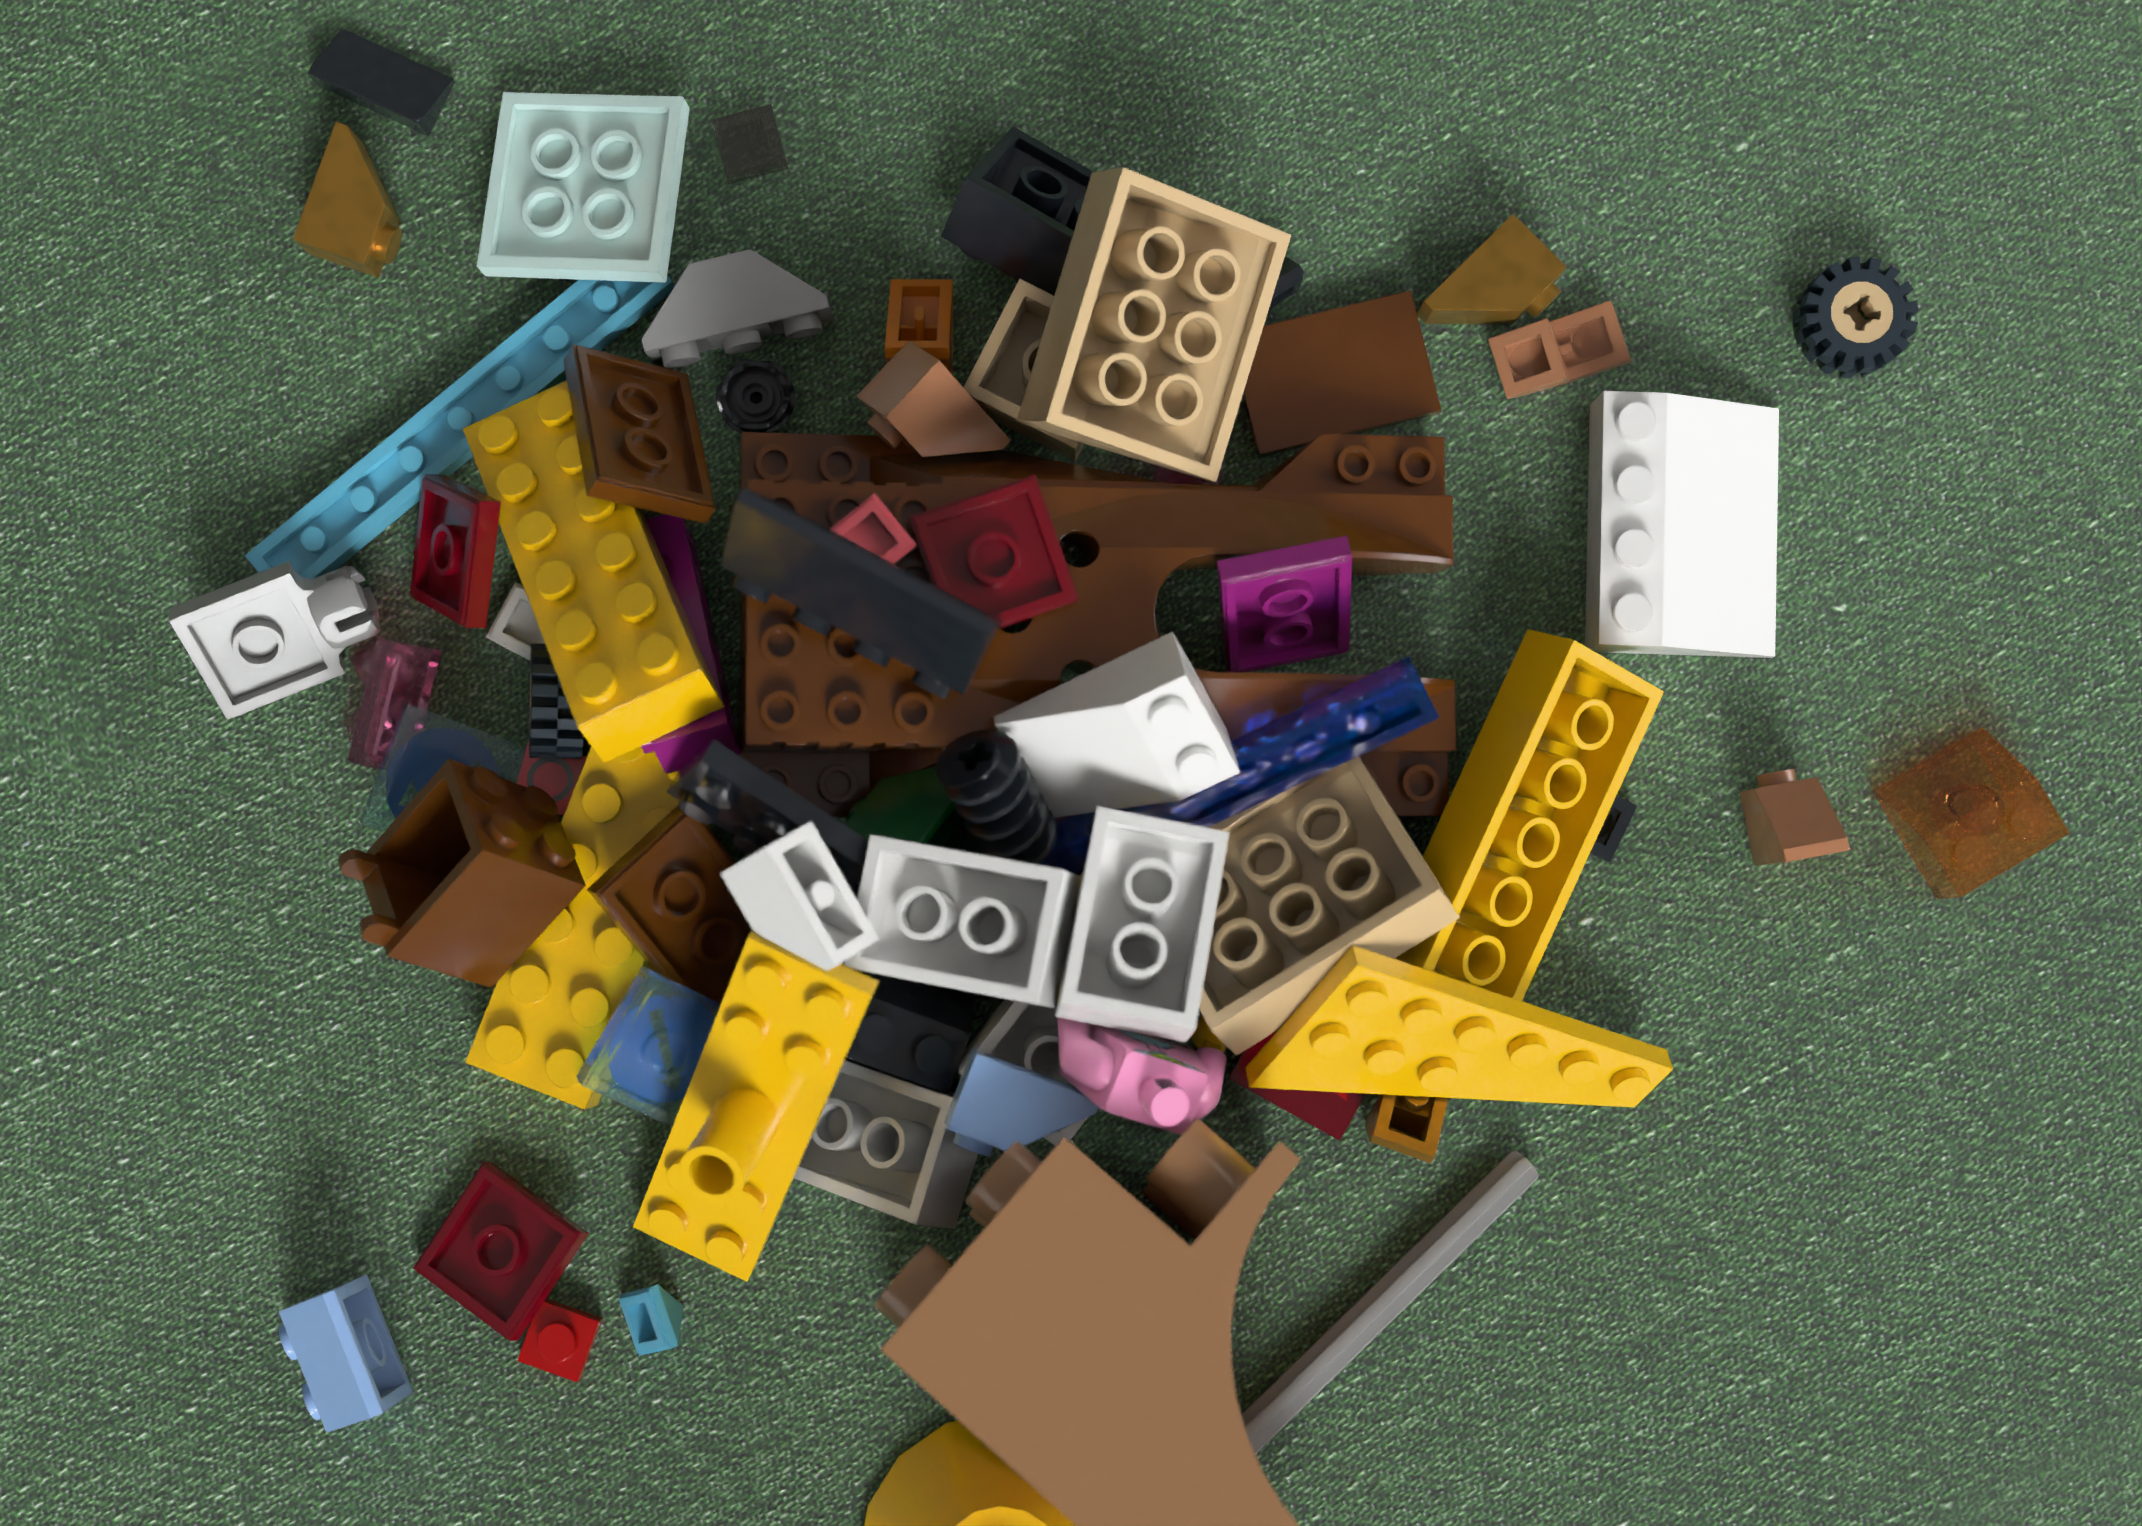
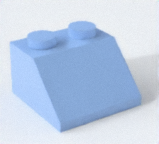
M367 1274L279 1311L283 1321L279 1325L281 1344L291 1360H298L306 1383L302 1386L305 1405L313 1419H321L326 1433L378 1416L413 1393Z

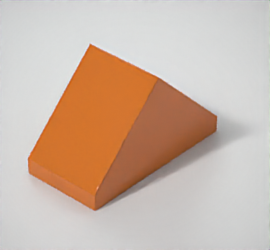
M891 279L885 337L886 363L908 341H911L937 358L953 375V279Z

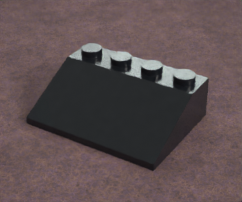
M742 488L736 499L721 564L722 567L736 574L731 586L765 604L768 603L772 594H775L796 606L791 618L827 636L833 625L854 636L856 639L851 649L883 667H887L892 657L916 669L910 681L941 698L946 699L951 689L961 694L966 693L1003 623L1002 621L765 495Z

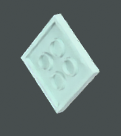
M503 92L477 267L484 276L666 283L690 110L684 97Z

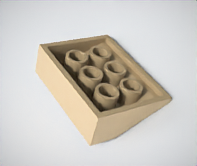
M1124 167L1093 172L1017 421L1079 443L1210 482H1216L1291 234Z
M1348 738L1206 827L1229 832L1199 1009L1210 1030L1235 1055H1238L1279 1030L1352 945L1394 959L1460 918Z

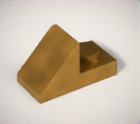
M1380 1094L1365 1123L1369 1141L1431 1164L1436 1155L1449 1098Z

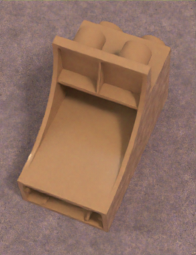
M1196 1119L1146 1179L1149 1184L1142 1192L1147 1199L1196 1240L1190 1246L1065 1137L1043 1162L1023 1144L1016 1141L986 1172L965 1201L972 1208L969 1216L980 1224L984 1230L957 1262L952 1265L930 1244H927L899 1272L877 1300L874 1307L898 1328L880 1350L1077 1526H1299L1271 1487L1260 1468L1247 1437L1237 1403L1231 1364V1322L1234 1295L1242 1261L1255 1227L1273 1195L1282 1186L1301 1159L1279 1141L1256 1168L1200 1119Z

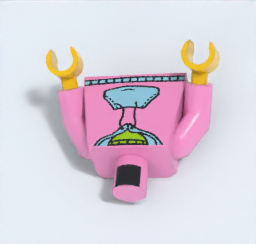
M1203 1015L1198 1019L1196 1029L1191 1035L1192 1041L1199 1048L1196 1051L1191 1046L1166 1038L1057 1017L1059 1063L1061 1066L1059 1073L1100 1109L1117 1116L1182 1135L1192 1124L1193 1120L1202 1119L1218 1104L1222 1092L1227 1059L1223 1052L1227 1046L1210 1030Z

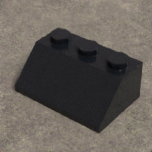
M1013 126L965 177L941 237L958 246L967 256L984 261L1009 275L1016 283L1021 279L1055 296L1093 171Z
M856 970L879 981L846 1058L949 1094L971 1036L974 998L966 996L953 988Z

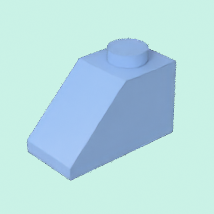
M972 1048L944 1123L947 1129L957 1132L953 1143L972 1152L990 1157L993 1147L1006 1151L1016 1141L1025 1146L1096 1114L1098 1106L1076 1087Z

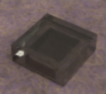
M771 104L711 120L729 184L789 169Z

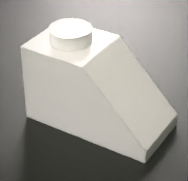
M812 821L720 873L754 933L826 971L836 967L879 940Z

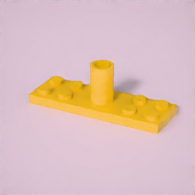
M752 930L723 998L633 1228L748 1282L758 1263L879 981L841 963L826 971L754 933Z

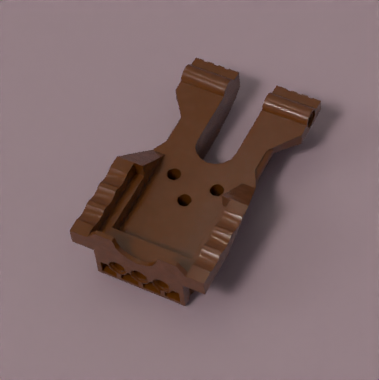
M742 432L739 440V494L742 488L760 493L830 529L875 493L915 543L916 540L909 523L910 516L1035 474L1059 544L1066 541L1076 545L1082 552L1084 561L1083 566L1080 568L1066 563L1079 598L1078 602L1021 621L1018 633H1006L999 629L966 693L961 694L951 689L946 699L910 681L916 669L892 657L887 667H883L851 649L856 638L832 625L826 636L791 618L796 606L775 594H772L768 603L765 604L740 591V659L737 690V735L741 749L739 756L833 818L847 819L856 801L864 796H868L880 779L936 766L937 756L945 746L962 735L988 729L999 731L994 723L995 716L1060 686V677L1063 669L1073 670L1081 676L1160 638L1154 611L1158 590L1171 572L1187 569H1217V561L1343 536H1347L1352 554V575L1435 574L1454 565L1453 496L1445 495V437L1320 434L1253 485L1168 484L1166 482L1005 450L922 457L902 442L896 449H893L879 436ZM918 546L895 564L930 583ZM1193 668L1227 728L1238 764L1249 765L1272 784H1275L1348 738L1398 818L1442 816L1449 800L1448 752L1456 750L1455 680L1350 674L1211 672Z

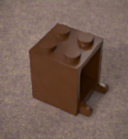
M449 758L367 852L350 849L343 852L338 858L343 875L363 881L373 912L372 915L364 917L359 923L362 938L367 942L383 946L388 957L492 988L586 886L575 859V850L566 837L557 814L558 807L553 798L539 787H525L499 777L488 768H474Z

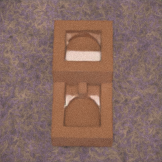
M1611 300L1553 321L1546 318L1488 339L1507 399L1550 389L1632 363Z

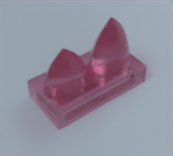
M378 637L376 644L361 649L350 658L354 671L365 685L361 707L343 721L346 734L351 743L347 761L365 767L387 769L393 754L400 745L413 735L422 732L441 655L440 650Z

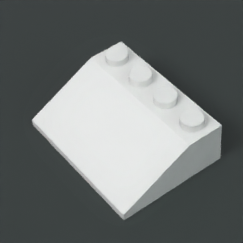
M1603 391L1590 405L1585 624V646L1594 652L1775 657L1778 408L1660 392Z

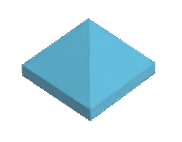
M658 1284L619 1295V1302L639 1356L679 1346L683 1305Z

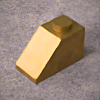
M335 122L293 240L310 255L380 278L384 264L392 263L398 253L402 238L401 228L398 227L400 219L362 141L347 125Z
M1512 214L1423 302L1417 316L1425 324H1513L1526 311L1536 318L1562 292L1554 283L1567 266Z

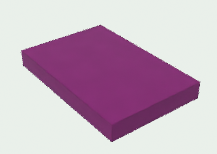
M1347 536L1217 561L1222 656L1226 672L1245 673L1347 653L1349 651L1352 554Z

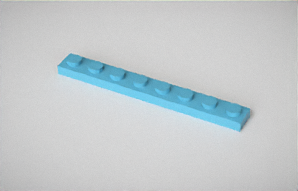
M668 275L666 283L606 280L576 281L249 551L245 557L258 573L290 561L295 572L302 578H316L338 569L420 501L422 479L425 474L446 475L449 477L473 457L463 428L564 382L567 379L564 358L572 344L601 351L669 295L675 287L673 281Z

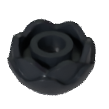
M744 359L733 364L723 381L718 385L716 402L726 424L738 433H774L788 421L793 412L795 390L787 373L777 363L773 361ZM756 393L762 395V401L758 404L751 402L752 395Z

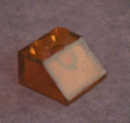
M1983 727L1976 729L1872 790L1936 899L1961 898L2070 833L2038 779Z

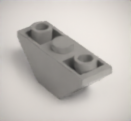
M749 249L688 264L644 334L642 344L644 352L653 364L663 362L665 368H680L697 363L701 360L700 353L724 348L727 354H737L754 350L762 345V338L785 333L786 338L792 340L810 337L820 333L823 330L821 324L833 322L834 317L828 298L824 293Z

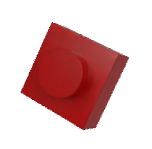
M546 1298L530 1323L517 1361L578 1382L584 1373L603 1318Z

